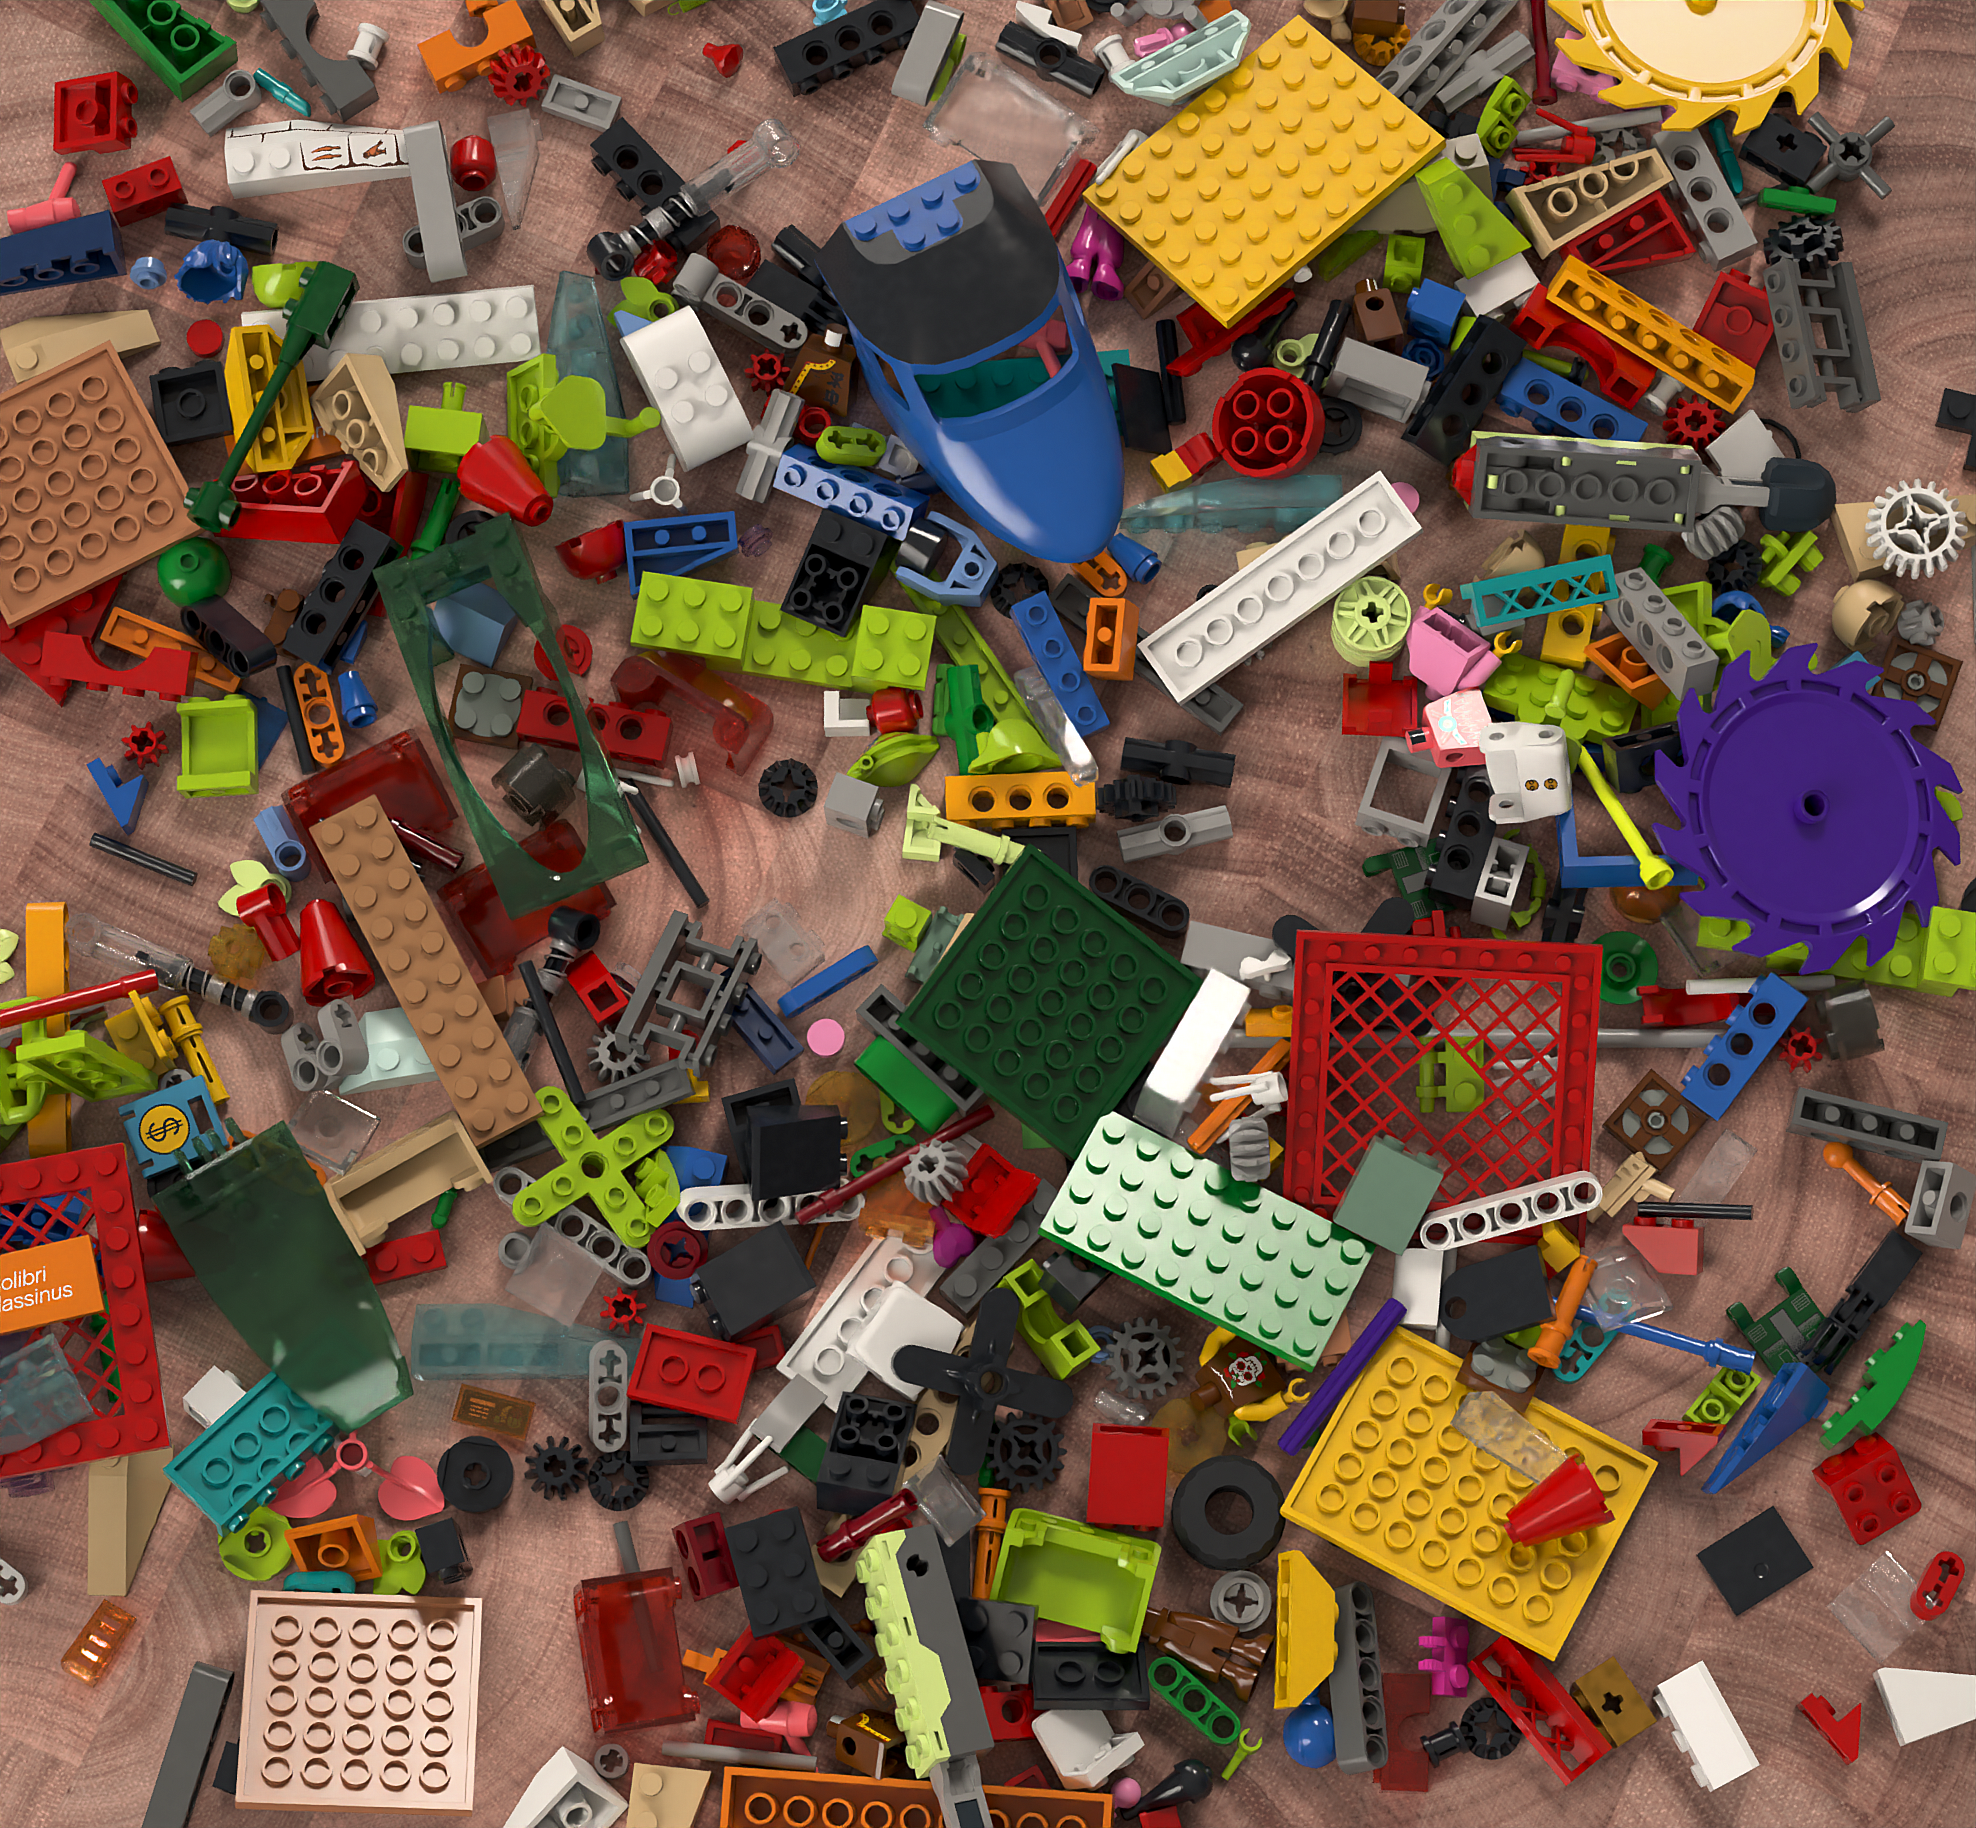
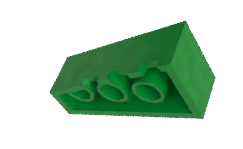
M89 0L182 103L238 62L236 41L227 35L222 36L200 17L197 19L181 9V5L174 0Z

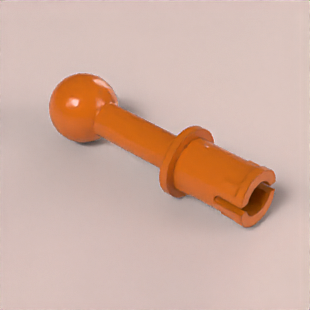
M1828 1142L1823 1150L1825 1162L1832 1168H1843L1872 1195L1869 1204L1872 1206L1876 1204L1898 1227L1905 1223L1903 1219H1908L1911 1205L1892 1188L1893 1183L1887 1181L1882 1185L1853 1158L1854 1153L1851 1146L1839 1142Z

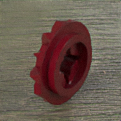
M676 1219L666 1224L661 1223L659 1228L650 1235L647 1255L651 1266L657 1273L669 1279L681 1280L691 1277L695 1269L705 1264L708 1256V1244L704 1232L694 1230L685 1222ZM685 1237L684 1249L688 1254L679 1253L670 1261L671 1248L667 1246V1243L676 1245L679 1240Z

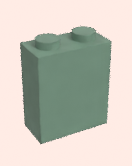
M1374 1135L1333 1213V1222L1402 1256L1444 1174L1442 1169L1438 1167L1440 1162L1423 1152H1419L1415 1156L1403 1150L1406 1145L1392 1136L1385 1135L1381 1139Z

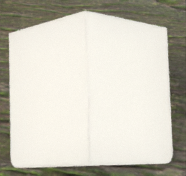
M824 691L825 736H870V724L866 715V707L870 705L869 699H840L839 691Z

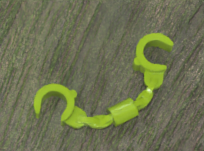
M1520 829L1508 831L1504 835L1503 840L1509 841L1519 835ZM1531 843L1527 845L1530 848L1526 863L1534 865V872L1537 877L1532 879L1530 898L1535 900L1531 903L1528 911L1523 910L1518 913L1512 911L1510 920L1518 931L1521 930V927L1527 925L1531 920V915L1539 910L1541 900L1545 899L1547 880L1544 879V868L1538 861V853L1531 847ZM1491 927V932L1496 939L1506 940L1507 937L1503 932Z

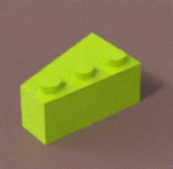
M1447 157L1414 174L1452 264L1467 280L1532 246L1467 175Z

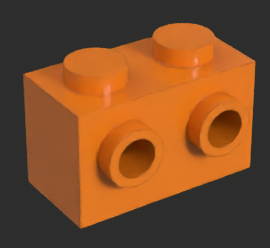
M1090 597V606L1086 618L1087 637L1086 647L1083 651V671L1097 680L1133 681L1140 611L1138 606L1126 598Z

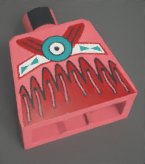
M1479 686L1465 688L1427 704L1423 708L1422 728L1406 731L1405 733L1410 753L1430 749L1434 762L1439 768L1486 764L1485 753L1480 752L1479 748L1480 731L1482 728L1488 727V724L1492 723Z

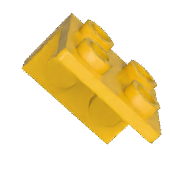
M133 990L128 994L134 1007L104 1021L118 1052H122L133 1061L143 1064L145 1068L156 1073L159 1080L169 1071L178 1069L173 1059L179 1057V1054L165 1030L159 1031L158 1026L164 1023L155 1005L151 1003L148 996L141 998L137 991Z

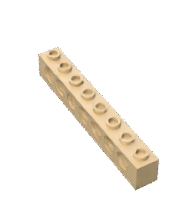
M976 1320L971 1326L967 1323L963 1325L966 1328L960 1333L956 1342L958 1346L952 1354L962 1357L969 1354ZM1014 1343L1011 1344L1009 1357L1015 1350ZM989 1371L981 1379V1387L984 1392L987 1391L994 1380L993 1375ZM930 1388L921 1390L917 1394L918 1397L915 1402H911L912 1404H918L910 1449L917 1453V1460L912 1466L905 1468L901 1490L907 1488L914 1495H916L946 1451L957 1401L952 1404L942 1402L938 1397L940 1391ZM924 1417H933L938 1421L939 1428L932 1435H923L917 1429L918 1422ZM835 1513L826 1525L824 1532L828 1536L840 1528L841 1523L848 1519H853L854 1516ZM874 1535L866 1540L865 1545L860 1549H852L850 1559L842 1563L836 1561L831 1563L825 1562L817 1552L819 1547L816 1544L811 1547L823 1589L843 1602L858 1580L855 1571V1563L858 1561L857 1557Z

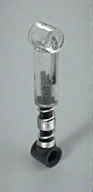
M773 118L761 122L755 128L751 139L680 186L679 197L677 199L670 198L667 206L664 208L658 206V208L653 209L651 213L649 212V214L643 216L642 223L636 227L630 225V231L628 232L623 230L617 234L607 231L595 235L587 245L586 253L588 258L606 280L619 281L624 279L631 273L634 267V257L642 252L640 248L648 243L653 245V240L658 236L661 239L667 236L669 232L674 231L673 226L680 227V221L687 216L693 218L694 214L700 218L773 167L785 168L791 165L800 154L799 141L780 120Z
M565 905L556 908L549 918L548 933L552 939L549 948L552 951L550 954L544 955L546 963L543 968H539L536 971L550 1006H553L550 1002L552 996H558L561 986H563L562 976L567 977L564 971L569 961L574 962L577 953L594 946L600 935L601 925L596 915ZM530 996L523 1000L525 1007L514 1008L502 1033L523 1074H525L544 1035Z
M89 913L75 914L66 923L65 938L81 956L93 957L131 974L154 969L160 986L176 993L186 988L188 994L196 992L202 996L203 1000L220 1007L227 1005L232 1008L234 1013L241 1011L242 1016L247 1017L250 1022L258 1024L268 1034H282L293 1024V1009L286 998L279 992L256 991L253 988L246 990L239 987V982L234 985L225 976H220L217 973L210 975L208 974L209 970L203 972L194 968L193 960L187 956L100 921ZM87 927L95 929L91 940L88 942L78 941V934L82 929ZM107 942L120 948H123L127 951H130L132 953H135L136 955L133 956L121 950L113 948L107 945ZM271 1005L281 1006L282 1012L279 1018L271 1021L264 1019V1013Z

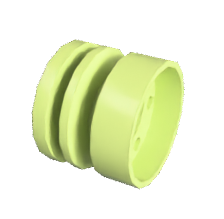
M1367 576L1356 580L1340 592L1334 605L1331 637L1335 649L1346 661L1358 667L1369 668L1370 661L1391 662L1400 654L1406 644V635L1411 620V608L1407 596L1397 584L1381 577ZM1367 612H1374L1377 622L1370 623L1369 617H1366Z

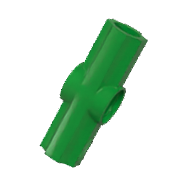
M978 664L947 668L951 710L946 713L944 726L948 736L956 742L960 776L990 775L968 773V767L971 762L979 757L976 735L981 732L990 733L994 727L993 713L982 700Z

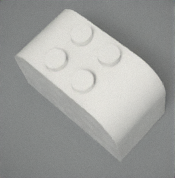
M689 305L619 340L651 406L660 413V425L684 472L690 471L754 439L753 431L700 321Z

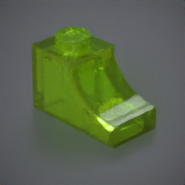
M1358 230L1357 234H1342L1333 241L1328 253L1319 261L1318 274L1328 284L1383 240L1384 234H1378V230Z

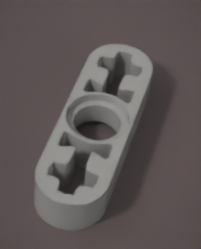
M611 1340L598 1342L592 1348L589 1356V1438L603 1452H614L620 1449L625 1443L627 1432V1355L623 1348ZM608 1350L617 1356V1360L610 1362V1373L614 1377L618 1376V1379L607 1377V1368L600 1361V1358L606 1357ZM608 1386L615 1387L618 1392L616 1401L609 1406L600 1405L598 1401L600 1391ZM599 1413L609 1415V1425L616 1431V1434L610 1435L608 1442H605L599 1436L600 1432H605L606 1419L602 1415L598 1416Z

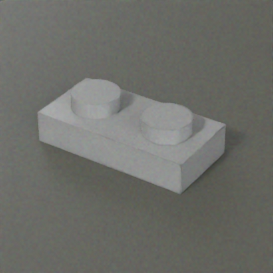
M554 74L541 107L544 112L604 133L615 123L623 101L622 97Z

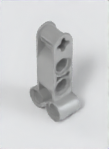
M696 253L690 254L672 284L674 290L671 296L684 307L689 305L696 312L701 309L777 354L783 353L786 358H793L799 355L807 338V328L804 322L719 273V268L707 258ZM728 294L735 298L736 304L732 307H723L718 303L717 298L720 295ZM759 312L767 317L768 322L762 326H757L750 322L749 316ZM790 332L795 333L796 338L792 339L790 343L784 341V336H788Z

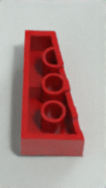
M355 461L342 462L341 468L327 470L325 464L311 466L310 472L292 474L290 469L280 470L276 474L260 479L258 474L236 476L231 490L237 498L236 501L242 504L240 518L231 531L222 528L219 533L213 532L215 537L340 545L370 492Z

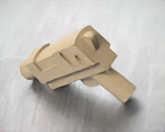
M1642 1152L1631 1154L1615 1171L1616 1174L1602 1188L1603 1196L1601 1202L1596 1208L1587 1211V1219L1594 1223L1604 1211L1614 1218L1632 1198L1636 1202H1643L1651 1194L1669 1203L1676 1189L1652 1178L1658 1169L1645 1161Z

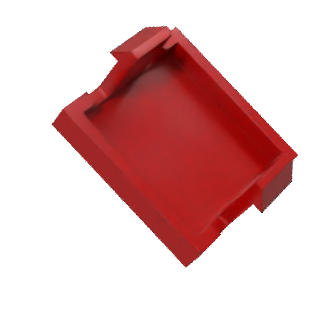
M1385 661L1369 662L1368 679H1358L1357 674L1343 673L1342 735L1406 737V731L1417 729L1418 678L1416 676H1404L1403 680H1392L1393 662Z

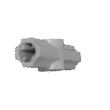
M1516 30L1486 52L1485 50H1480L1472 54L1462 63L1458 69L1459 71L1454 73L1431 98L1434 106L1440 113L1451 117L1476 98L1480 97L1483 99L1491 95L1505 75H1511L1535 58V52L1530 41L1524 34Z
M780 389L773 390L762 422L753 430L754 439L748 441L746 453L749 456L735 492L750 500L767 503L782 453L794 445L792 435L804 407V399Z
M1226 805L1185 815L1170 814L1164 817L1163 820L1116 832L1124 864L1163 854L1179 855L1189 848L1233 838L1231 821ZM1171 827H1177L1184 831L1185 837L1178 842H1173L1166 838L1165 832Z

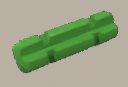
M939 664L936 667V681L938 683L935 684L933 709L934 716L936 717L933 718L932 732L936 736H948L944 726V719L946 713L951 710L946 670L955 666L951 664Z

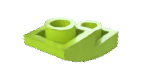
M1506 75L1488 100L1476 130L1483 149L1491 157L1498 159L1519 134V131L1513 124L1532 100L1514 79Z
M660 1148L651 1158L645 1157L639 1163L634 1173L636 1176L635 1193L644 1198L647 1204L645 1220L656 1228L660 1226L680 1203V1187L675 1170L666 1152Z
M1722 1367L1681 1419L1690 1422L1727 1424L1762 1381V1378L1752 1370L1750 1375H1746V1373Z

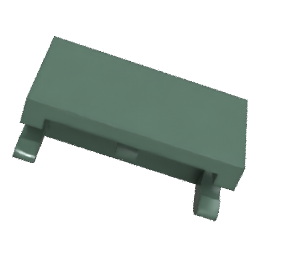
M944 906L937 910L905 974L906 978L921 985L925 982L937 966L965 915L955 916L948 912V909Z

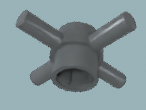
M1816 112L1809 118L1807 122L1830 145L1827 155L1828 165L1805 184V188L1810 190L1809 193L1811 195H1815L1834 178L1848 182L1859 177L1881 200L1892 192L1888 184L1870 167L1872 159L1871 147L1895 127L1894 122L1888 116H1885L1863 136L1855 132L1840 135L1819 112ZM1844 151L1852 152L1853 156L1848 157L1845 161L1840 155Z

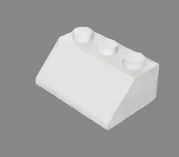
M1703 1660L1654 1688L1657 1696L1653 1697V1702L1663 1718L1669 1716L1676 1729L1671 1732L1673 1739L1682 1753L1688 1751L1695 1764L1690 1769L1701 1788L1707 1786L1709 1791L1712 1792L1760 1765Z

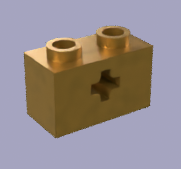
M1614 1656L1572 1683L1575 1689L1571 1693L1574 1701L1584 1713L1588 1710L1597 1722L1595 1727L1611 1743L1614 1749L1657 1722ZM1604 1695L1610 1700L1614 1698L1619 1700L1620 1704L1616 1707L1617 1715L1612 1710L1607 1712L1603 1710L1602 1706L1606 1702Z

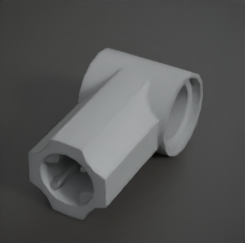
M242 69L234 70L226 76L221 87L191 109L190 113L202 129L212 137L242 112H250L256 109L261 102L262 93L252 74ZM243 85L251 86L246 95L235 96V92L239 87Z

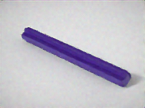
M1394 1298L1387 1300L1278 1440L1277 1444L1281 1450L1290 1456H1295L1405 1316L1407 1309L1401 1302Z

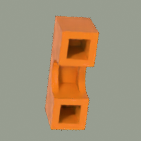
M509 0L482 13L488 36L482 44L476 47L460 45L454 39L450 29L417 44L421 59L439 94L445 91H457L464 87L468 80L479 75L488 76V74L494 72L490 67V61L501 60L498 54L499 49L508 54L511 52L512 43L517 44L520 50L526 44L532 46L533 49L537 48L534 34L516 0Z

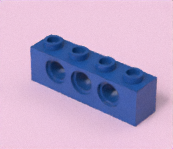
M1524 357L1521 358L1514 368L1510 369L1503 381L1502 390L1495 400V403L1500 405L1499 408L1505 414L1514 418L1521 416L1532 422V426L1537 431L1546 435L1553 433L1559 437L1599 439L1594 435L1593 430L1603 427L1609 430L1612 436L1601 440L1641 442L1649 424ZM1533 393H1539L1546 398L1547 402L1542 405H1536L1528 399V396ZM1565 410H1571L1579 416V419L1575 422H1567L1561 417L1560 413Z
M798 443L782 453L773 487L901 541H904L915 521L920 517H925L930 500L929 496L857 466L829 463L818 455L816 449L802 443Z
M1045 590L1011 606L1009 614L1073 744L1076 745L1107 730L1110 725L1109 719L1085 671H1083L1076 652Z
M1771 972L1768 977L1762 973L1748 990L1753 995L1752 999L1745 1008L1740 1004L1736 1006L1726 1020V1023L1731 1026L1723 1038L1717 1034L1713 1037L1703 1051L1708 1056L1700 1069L1693 1065L1680 1082L1686 1087L1681 1095L1717 1121L1721 1119L1810 999L1775 972ZM1759 1003H1769L1774 1007L1776 1015L1772 1023L1761 1024L1756 1020L1754 1010ZM1745 1033L1751 1037L1753 1047L1748 1054H1738L1732 1048V1039L1736 1034ZM1720 1063L1728 1067L1730 1079L1726 1084L1717 1085L1710 1079L1709 1071L1714 1064Z

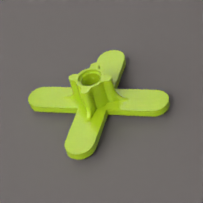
M546 1086L539 1089L535 1096L545 1115L536 1120L565 1162L521 1190L515 1196L512 1203L514 1218L521 1225L535 1227L555 1216L585 1195H589L625 1245L631 1248H641L648 1245L650 1235L655 1232L656 1227L645 1220L646 1207L621 1172L665 1144L671 1138L674 1131V1121L671 1115L666 1110L659 1108L652 1112L635 1116L598 1140L566 1093L555 1086ZM582 1166H595L600 1172V1177H587L582 1171Z

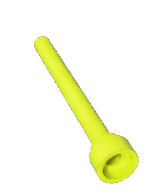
M1581 745L1582 752L1578 765L1640 861L1641 879L1650 890H1656L1665 886L1673 878V870L1665 859L1660 858L1658 855H1653L1590 754Z

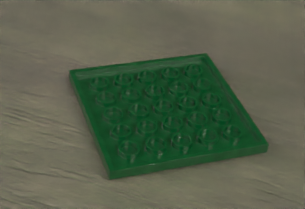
M1029 843L1025 845L895 1023L1067 1159L1074 1162L1079 1157L1099 1118L1110 1115L1205 982Z

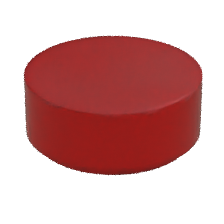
M203 319L196 321L188 329L187 343L196 356L211 358L223 349L225 337L216 322Z

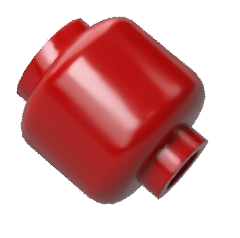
M469 135L456 141L450 149V173L452 180L468 191H480L490 185L496 179L497 152L494 145L477 135Z
M892 686L889 689L877 690L872 695L871 705L866 707V715L872 728L877 727L882 735L891 732L913 731L917 728L919 719L924 717L923 705L916 690L911 691L909 688Z

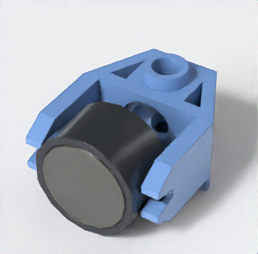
M930 511L927 520L920 517L915 521L907 533L895 560V565L898 567L895 573L897 575L896 579L941 603L943 606L961 604L966 607H982L999 576L997 562L976 533L966 526L934 511ZM951 537L961 544L963 551L946 581L934 582L928 579V577L937 565L946 547L948 538ZM970 573H977L975 576H969Z

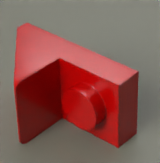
M1651 1419L1642 1430V1445L1654 1446L1658 1451H1674L1680 1448V1475L1683 1476L1719 1443L1727 1432V1425Z
M1810 1693L1796 1705L1798 1710L1846 1765L1853 1763L1858 1758L1861 1703L1852 1708L1839 1721H1836L1833 1717L1836 1713L1835 1709L1821 1695L1816 1698L1813 1693Z

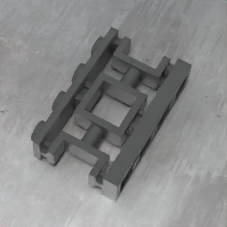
M1783 259L1765 269L1763 277L1791 408L1800 409L1807 405V408H1814L1827 401L1826 392H1836L1840 409L1846 410L1848 413H1858L1881 401L1852 262H1839L1832 267L1829 264L1828 269L1818 267L1816 268V274L1812 275V279H1802L1798 262L1791 259ZM1800 295H1803L1805 306L1801 304ZM1818 296H1822L1824 307L1820 306ZM1811 322L1822 323L1827 349L1816 348ZM1814 363L1818 365L1820 376H1816ZM1833 365L1837 367L1838 377H1835Z
M674 910L615 1030L617 1050L631 1055L635 1049L637 1054L645 1056L651 1041L681 1051L678 1056L679 1069L685 1071L687 1068L692 1069L693 1076L701 1078L706 1067L711 1068L715 1063L718 1054V1041L721 1036L726 1037L731 1029L733 1022L731 1014L735 1006H741L744 1002L748 989L746 983L750 974L755 976L760 968L762 954H759L758 940L750 937L748 942H746L744 937L737 935L730 950L702 941V922L695 920L694 923L689 922L688 914ZM684 944L686 945V953L700 957L696 967L677 960ZM714 963L734 969L727 986L724 976L711 972ZM681 980L710 989L701 1011L671 1001ZM655 1004L657 1014L671 1019L667 1028L647 1022ZM685 1024L705 1030L697 1049L695 1038L681 1033Z

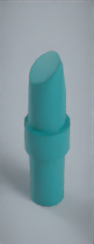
M261 68L256 70L253 74L256 83L272 93L275 99L282 104H287L304 116H311L310 104L293 92L290 86L278 81Z

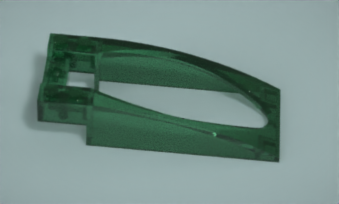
M507 512L474 526L476 533L452 544H443L436 547L435 551L412 561L407 556H404L372 570L421 707L455 793L507 915L513 921L649 863L556 608L542 589L521 529L510 513ZM493 577L497 590L520 622L526 628L529 627L541 644L560 681L573 718L585 779L588 841L586 853L581 864L572 872L558 873L547 869L535 861L510 836L486 806L467 776L435 686L433 667L454 659L455 652L441 635L430 604Z

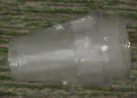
M1104 1387L1098 1393L1093 1402V1406L1100 1410L1112 1424L1147 1426L1151 1419V1413L1146 1411V1405L1115 1393L1107 1387Z

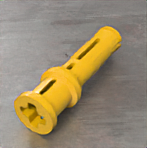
M188 995L173 998L158 1007V1013L160 1016H165L173 1033L170 1038L173 1044L181 1046L195 1077L202 1075L205 1078L215 1107L227 1102L231 1097L227 1093L215 1064L201 1038L204 1034V1029L201 1023H196L188 1006L190 1002Z

